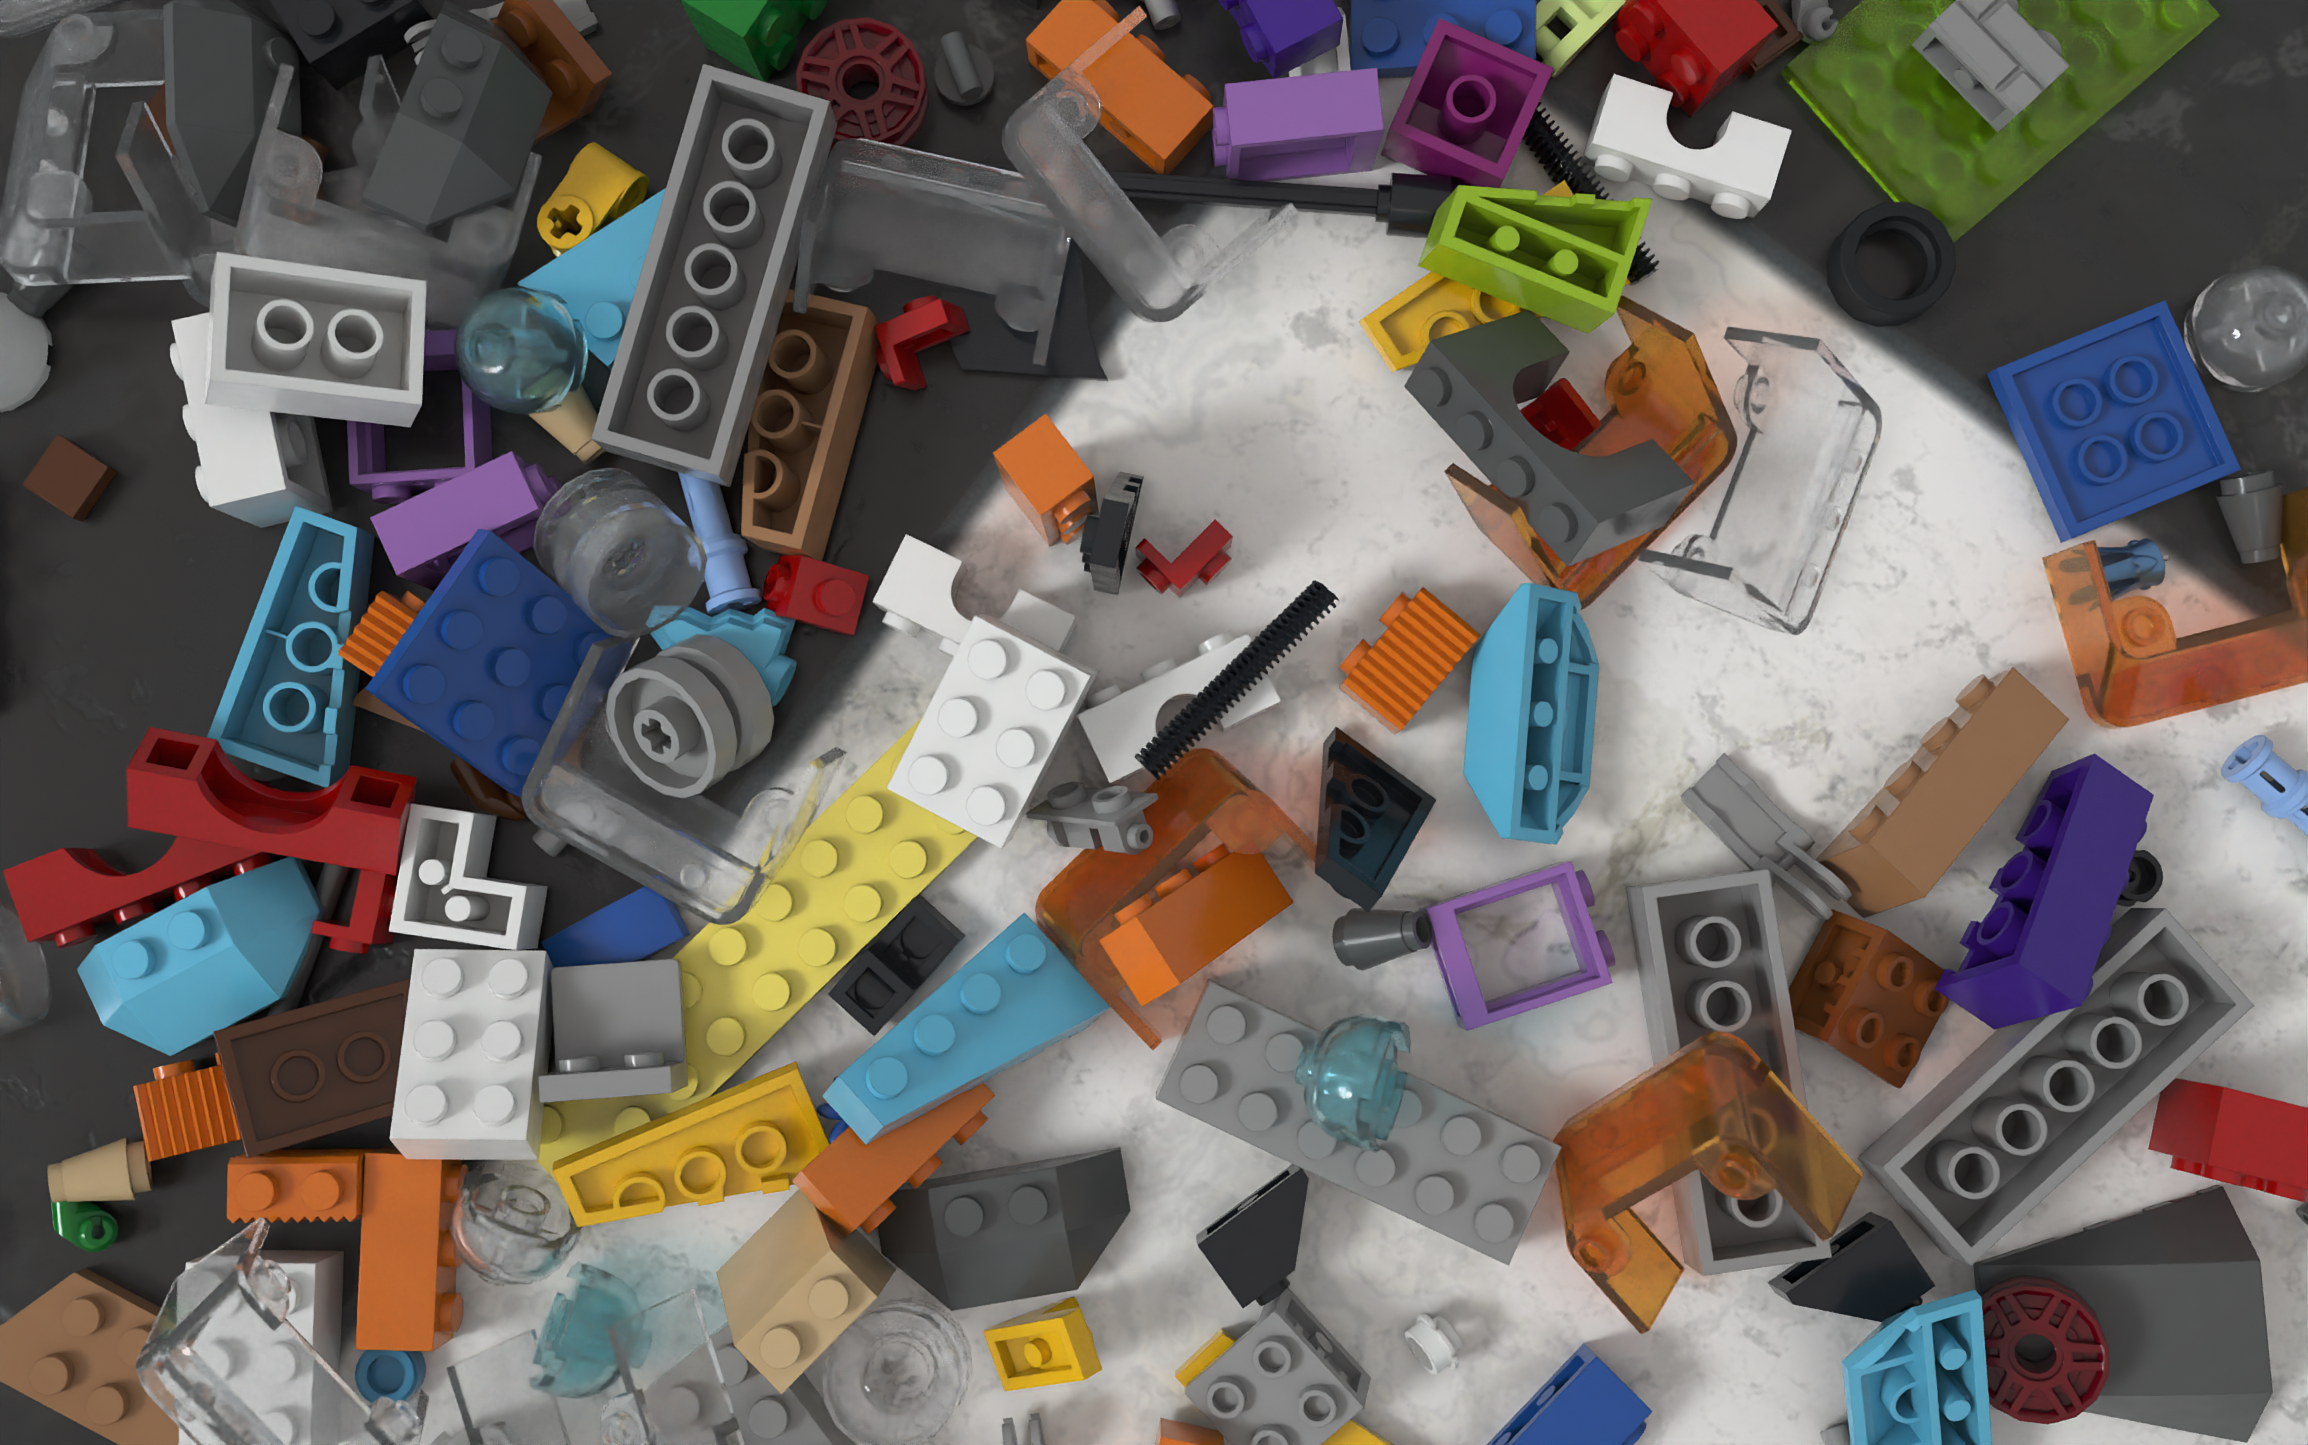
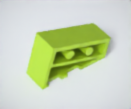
M1458 185L1436 211L1418 266L1589 334L1616 312L1653 199L1634 197L1630 201L1595 199L1594 194L1579 193L1572 197L1537 195L1536 190Z

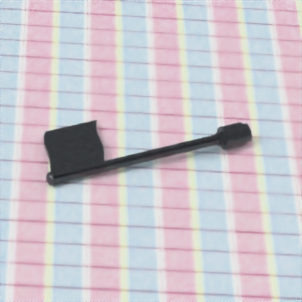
M915 152L909 153L904 158L901 168L904 184L909 189H914L915 185L917 186L935 244L941 299L962 307L970 331L949 339L961 369L973 372L1108 381L1100 365L1091 337L1082 258L1062 195L1375 217V222L1386 223V235L1427 238L1437 209L1458 185L1466 186V184L1451 183V177L1406 173H1391L1390 185L1378 184V189L920 158L916 157Z

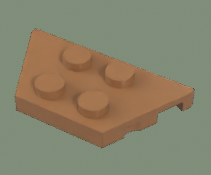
M87 1268L76 1271L0 1325V1382L118 1445H178L183 1319Z

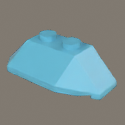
M1534 583L1521 584L1473 649L1463 774L1500 838L1557 844L1563 835L1562 828L1573 817L1590 787L1599 662L1589 630L1579 614L1581 604L1577 592Z
M287 857L209 885L94 946L77 968V971L103 1026L169 1056H174L212 1037L214 1031L231 1027L287 998L307 953L313 934L311 933L313 920H322L325 909L301 859Z
M1975 1289L1915 1306L1886 1318L1842 1360L1851 1445H1992L1982 1297Z

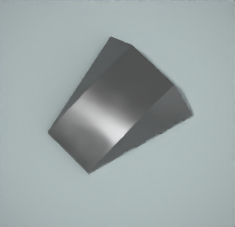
M2214 1185L2196 1191L2197 1195L2173 1203L2169 1201L2143 1208V1212L2114 1222L2107 1220L2084 1227L2083 1232L2061 1239L2050 1238L1973 1264L1975 1290L1979 1295L1995 1282L2019 1275L2047 1277L2075 1290L2095 1311L2109 1347V1377L2097 1401L2083 1412L2245 1443L2248 1442L2273 1393L2261 1262L2223 1186ZM2030 1334L2021 1338L2015 1349L2023 1359L2038 1363L2047 1360L2052 1355L2054 1345L2041 1335Z

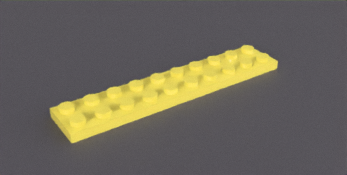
M921 719L672 958L680 960L682 968L688 1086L673 1093L545 1102L539 1160L536 1161L556 1182L557 1180L552 1171L554 1161L717 1093L892 923L914 897L927 889L979 838L887 789Z

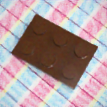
M410 979L213 1032L246 1159L393 1115Z

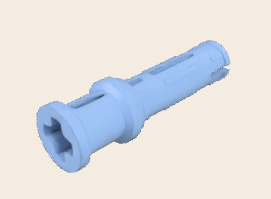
M678 472L698 542L693 546V552L691 553L694 565L701 566L710 600L705 603L708 615L715 616L730 608L742 611L759 604L762 601L760 590L752 588L743 557L748 552L747 544L741 538V535L733 533L720 484Z
M2257 735L2248 739L2227 758L2221 769L2222 777L2231 783L2239 782L2262 801V811L2268 816L2278 819L2287 818L2308 836V772L2303 769L2295 770L2273 752V743L2266 736ZM2260 772H2267L2274 780H2267Z

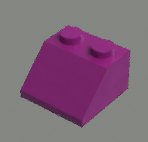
M1439 18L1389 127L1381 155L1427 175L1451 177V183L1500 188L1554 68Z

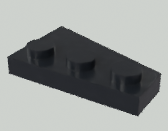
M1119 472L1103 498L1100 515H1087L1080 553H1083L1084 571L1091 573L1094 590L1115 595L1119 593L1144 476Z
M1338 727L1334 728L1323 743L1315 874L1329 883L1339 895L1351 899L1369 912L1385 892L1436 799Z

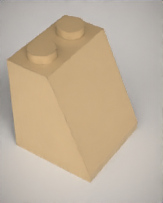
M798 1189L716 1274L734 1346L782 1394L879 1296L896 1269L857 1229L844 1238L806 1195Z

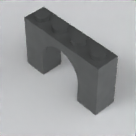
M1527 310L1431 340L1404 387L1567 567L1663 527L1694 486L1695 482L1654 439L1611 455L1588 456L1572 452L1555 444L1539 433L1526 420L1517 404L1539 397L1546 390L1570 353L1533 312Z

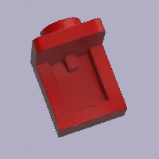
M925 296L910 301L902 308L904 314L874 326L880 346L876 348L878 364L885 377L889 381H893L896 386L913 391L926 387V381L916 353L970 331L963 308L943 299H938L937 296Z
M1561 378L1553 383L1537 399L1520 410L1526 420L1539 433L1570 451L1600 427L1599 419L1566 378Z
M1215 519L1172 563L1144 538L1135 547L1136 556L1142 561L1136 567V570L1160 594H1163L1169 588L1180 598L1198 579L1205 585H1208L1231 562L1232 558L1226 551L1231 547L1233 536Z
M803 555L780 556L777 564H774L768 571L764 582L763 596L765 600H768L766 609L774 611L776 616L843 635H854L869 575Z
M399 869L396 876L361 870L350 922L334 919L313 920L311 933L331 937L329 945L331 949L360 954H368L370 944L393 943L395 932H390L389 926Z

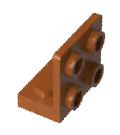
M505 0L497 18L490 22L504 28L553 92L534 140V145L591 113L613 73L553 0Z
M1831 909L1833 915L1828 920H1825L1789 987L1795 1031L1835 1049L1887 1084L1901 1088L1911 1070L1918 1063L1922 1049L1939 1017L1949 1004L1950 999L1935 990L1944 969L1889 930Z

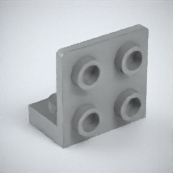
M661 959L556 967L551 971L556 1071L538 1076L540 1103L673 1093L688 1086L680 960Z
M1287 1288L1278 1297L1264 1305L1258 1322L1188 1382L1185 1394L1231 1445H1321L1364 1408L1371 1377L1294 1293Z

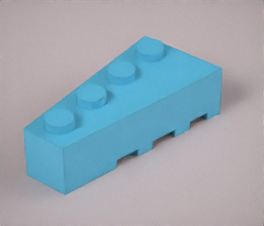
M666 188L517 283L610 370H612Z
M295 505L207 738L217 739L224 753L325 788L337 782L350 767L356 706L352 705L358 694L360 669L338 654L339 649L346 644L347 638L353 634L354 627L360 623L361 617L367 612L375 535L358 527Z
M1024 912L843 1071L822 1097L867 1145L939 1107L949 1099L983 1084L1002 1071L1021 1061L1024 1062L1055 1043L1087 1029L1111 1006Z

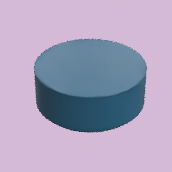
M366 1350L356 1365L355 1381L361 1395L372 1404L383 1407L398 1405L415 1394L421 1387L426 1374L425 1359L421 1351Z

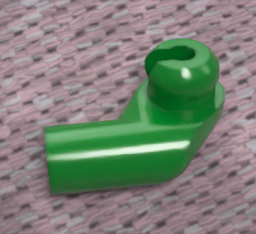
M51 1199L53 1227L55 1232L87 1252H100L106 1250L114 1243L118 1234L117 1222L99 1206L91 1201H62L53 1203Z

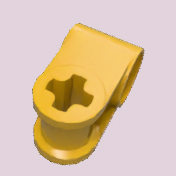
M596 142L589 143L576 155L564 179L548 201L541 207L537 216V228L541 237L551 247L553 254L559 257L640 205L648 191L649 177ZM554 216L557 218L555 223L553 222ZM568 228L576 232L582 228L581 232L576 236L569 232L563 235L564 231Z

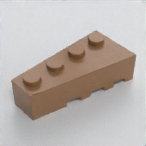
M788 290L749 422L748 453L744 454L741 535L763 550L783 555H803L819 561L823 560L877 365L876 348L880 346L874 326L881 324V322L866 306Z
M2014 667L1990 679L1982 674L1971 681L1955 700L1960 706L1949 717H1945L1937 722L1923 736L1920 741L1922 746L1887 779L1884 787L1816 858V861L1833 872L1849 888L1852 896L1845 902L1862 918L1926 897L2069 721L2067 716Z

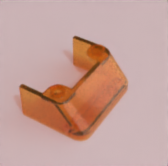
M1623 295L1620 297L1616 311L1632 344L1610 364L1606 372L1604 389L1612 410L1600 420V427L1571 451L1588 456H1607L1654 439L1695 482L1694 486L1663 527L1567 567L1528 524V520L1520 506L1503 496L1493 484L1486 485L1454 463L1444 471L1477 528L1534 584L1577 592L1581 604L1580 610L1593 603L1728 467L1737 448L1736 431L1694 333Z
M2308 487L2283 496L2282 544H2280L2281 558L2287 575V590L2293 607L2291 610L2176 638L2171 618L2167 610L2158 601L2146 596H2132L2116 601L2112 600L2095 540L2078 544L2042 558L2083 705L2088 716L2095 723L2108 729L2133 727L2308 682Z
M1197 748L1184 753L1182 758L1179 757L1177 759L1178 762L1176 764L1173 763L1171 765V769L1166 770L1165 775L1162 774L1160 776V780L1156 779L1144 791L1145 793H1156L1158 795V800L1143 810L1146 823L1151 826L1154 835L1153 842L1149 848L1144 849L1137 855L1104 851L1103 845L1096 850L1085 848L1043 888L1035 905L1036 919L1041 929L1089 985L1152 1050L1162 1042V1035L1120 992L1127 983L1099 942L1101 938L1121 926L1114 914L1150 891L1211 831L1229 849L1240 854L1262 852L1281 836L1315 871L1316 845L1270 797L1221 754L1207 748Z
M1720 1031L1702 1035L1572 1116L1564 1123L1553 1142L1562 1147L1554 1166L1567 1248L1573 1259L1640 1334L1651 1329L1685 1268L1630 1208L1631 1206L1699 1169L1715 1188L1735 1199L1752 1200L1776 1189L1822 1241H1825L1834 1236L1864 1175L1861 1169L1752 1048L1739 1037Z

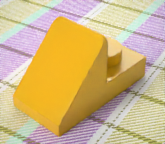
M1075 1297L1060 1300L983 1331L1004 1391L1082 1381L1103 1370L1094 1347L1093 1335L1085 1322Z

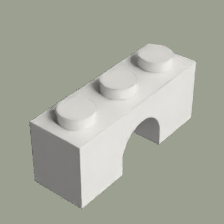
M1614 74L1601 96L1580 162L1581 164L1586 162L1587 166L1594 167V172L1607 180L1625 182L1632 179L1653 186L1652 190L1656 194L1667 199L1686 200L1687 198H1692L1710 204L1711 209L1715 213L1727 218L1742 219L1747 216L1754 218L1771 199L1792 130L1732 111L1717 131L1713 146L1706 149H1690L1679 144L1672 137L1667 126V111L1673 92Z
M906 534L872 601L880 610L886 612L882 622L912 638H916L920 629L942 639L938 650L951 657L956 653L971 623L970 620L964 618L959 613L956 602L958 589L968 571L963 561ZM1021 589L1018 590L1008 611L997 619L1062 654L1078 624L1075 615Z
M1230 631L1223 632L1199 644L1196 648L1200 656L1189 662L1177 666L1174 658L1167 659L1141 672L1140 675L1144 681L1141 685L1124 693H1121L1118 685H1113L1084 700L1088 710L1078 714L1077 717L1110 786L1146 770L1136 760L1135 754L1141 755V749H1147V743H1152L1151 740L1154 736L1158 738L1156 722L1161 711L1174 701L1181 699L1193 700L1194 697L1197 698L1199 692L1203 693L1204 687H1209L1210 681H1214L1216 675L1220 676L1221 670H1225L1226 665L1231 664L1234 658L1237 659L1236 657L1239 653H1242L1245 647L1248 648L1249 643L1252 642L1248 633L1234 639ZM1261 672L1262 680L1257 677L1254 678L1257 682L1256 686L1249 683L1251 691L1243 689L1246 694L1245 697L1238 694L1240 702L1232 700L1234 707L1232 708L1227 705L1226 707L1229 712L1221 711L1222 719L1217 716L1215 717L1222 733L1279 705L1281 700L1268 674L1266 675Z

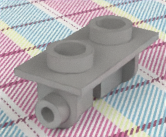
M1069 782L1051 789L1047 793V800L1026 813L1028 819L1047 820V833L1059 846L1096 850L1103 845L1104 851L1137 855L1144 849L1149 848L1153 842V830L1146 823L1143 810L1157 801L1158 795L1156 793L1129 791L1128 787L1121 785L1099 789L1084 787L1081 782Z

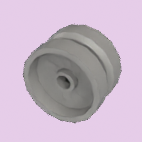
M696 634L673 644L659 652L656 657L641 662L620 674L608 693L607 720L611 737L622 759L642 782L664 795L686 798L702 793L722 780L727 772L739 769L759 756L771 740L774 724L771 698L758 670L739 649L718 637Z

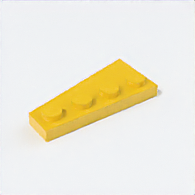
M1563 180L1543 195L1572 197L1574 194L1565 180ZM1429 272L1358 322L1393 373L1417 364L1431 340L1527 310L1434 272ZM1628 278L1626 279L1624 286L1631 284ZM1534 313L1538 318L1544 317Z
M795 1061L554 1161L552 1171L577 1227L662 1213L664 1207L692 1202H698V1206L724 1202V1197L760 1190H763V1195L790 1190L789 1185L795 1184L792 1180L830 1144L798 1064Z

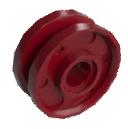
M869 17L842 19L820 30L803 50L796 71L797 92L830 101L837 122V128L830 148L832 152L856 161L882 160L905 149L922 130L929 109L928 85L924 65L912 41L893 25ZM860 81H871L878 85L875 94L867 99L858 100L848 95L853 85Z
M2019 1275L1995 1282L1980 1295L1982 1297L1989 1403L1994 1408L2019 1421L2052 1424L2077 1417L2097 1401L2109 1377V1347L2095 1311L2075 1290L2051 1278ZM2026 1335H2041L2054 1345V1351L2045 1361L2038 1363L2029 1362L2016 1352L2015 1347L2018 1341Z

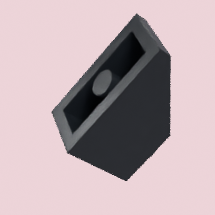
M1294 1164L1290 1165L1196 1235L1198 1247L1242 1308H1245L1254 1300H1256L1259 1306H1263L1278 1297L1290 1285L1286 1277L1295 1271L1309 1181L1305 1171Z
M1868 1212L1829 1240L1832 1258L1797 1262L1768 1282L1777 1295L1793 1305L1883 1322L1886 1318L1921 1305L1923 1302L1921 1296L1935 1287V1284L1891 1220L1873 1212Z

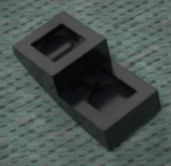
M918 895L910 901L878 940L865 950L828 995L875 1036L966 935L923 896Z

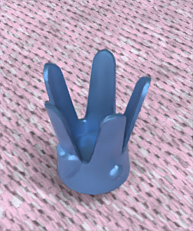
M2144 538L2139 541L2131 540L2124 547H2079L2080 551L2092 554L2071 558L2066 562V565L2074 571L2100 569L2098 575L2101 581L2081 590L2076 596V602L2081 604L2110 595L2095 607L2096 610H2099L2133 589L2148 590L2151 586L2160 585L2165 577L2164 562L2168 561L2170 557L2168 555L2162 556L2156 543L2151 539Z

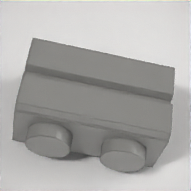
M1956 0L1923 31L1912 46L1999 132L2057 79L2070 64L2062 57V47L2051 33L2042 29L2035 30L2018 13L2019 6L2017 0Z

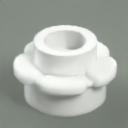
M1419 1314L1418 1318L1415 1319L1416 1324L1404 1333L1410 1350L1420 1364L1434 1376L1448 1366L1455 1370L1459 1366V1359L1455 1352L1462 1348V1342L1457 1332L1441 1315L1432 1319L1426 1314Z

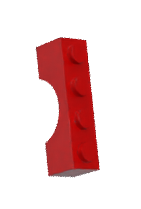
M149 727L126 768L128 827L396 876L401 863L410 805L415 804L417 777L351 765L342 778L324 789L311 792L282 791L260 784L243 774L227 758L217 739Z
M253 779L260 784L270 787L268 781ZM177 836L171 848L159 861L149 868L131 875L113 868L94 849L64 847L3 870L27 942L55 941L57 948L62 949L97 937L96 926L114 919L118 926L146 919L157 913L154 904L174 896L178 902L214 884L213 881L233 873L237 876L273 863L272 858L279 855Z

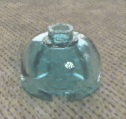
M526 286L493 290L476 300L466 310L457 325L453 343L455 363L466 386L485 404L514 414L553 412L562 406L556 404L561 402L568 392H576L583 382L588 362L586 332L580 320L572 319L568 309L561 304L567 302L558 294Z
M1365 1014L1341 1018L1322 1031L1314 1048L1305 1046L1302 1049L1296 1066L1295 1081L1297 1085L1304 1086L1305 1106L1312 1122L1332 1139L1373 1153L1380 1150L1375 1138L1387 1141L1400 1109L1408 1074L1398 1071L1397 1050L1410 1053V1032L1405 1022Z
M578 1261L566 1275V1277L578 1281L573 1287L569 1299L566 1298L565 1294L557 1292L535 1349L532 1363L544 1367L543 1375L530 1377L529 1384L535 1390L573 1399L597 1396L614 1385L625 1368L635 1370L643 1358L649 1337L648 1332L639 1330L641 1306L636 1293L626 1282L601 1268Z

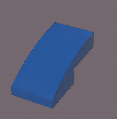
M660 879L572 924L544 940L542 944L554 968L645 961L689 936L690 933L663 880Z

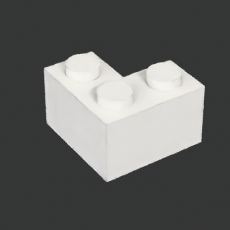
M411 804L389 931L511 950L538 948L548 886L487 877L496 815Z

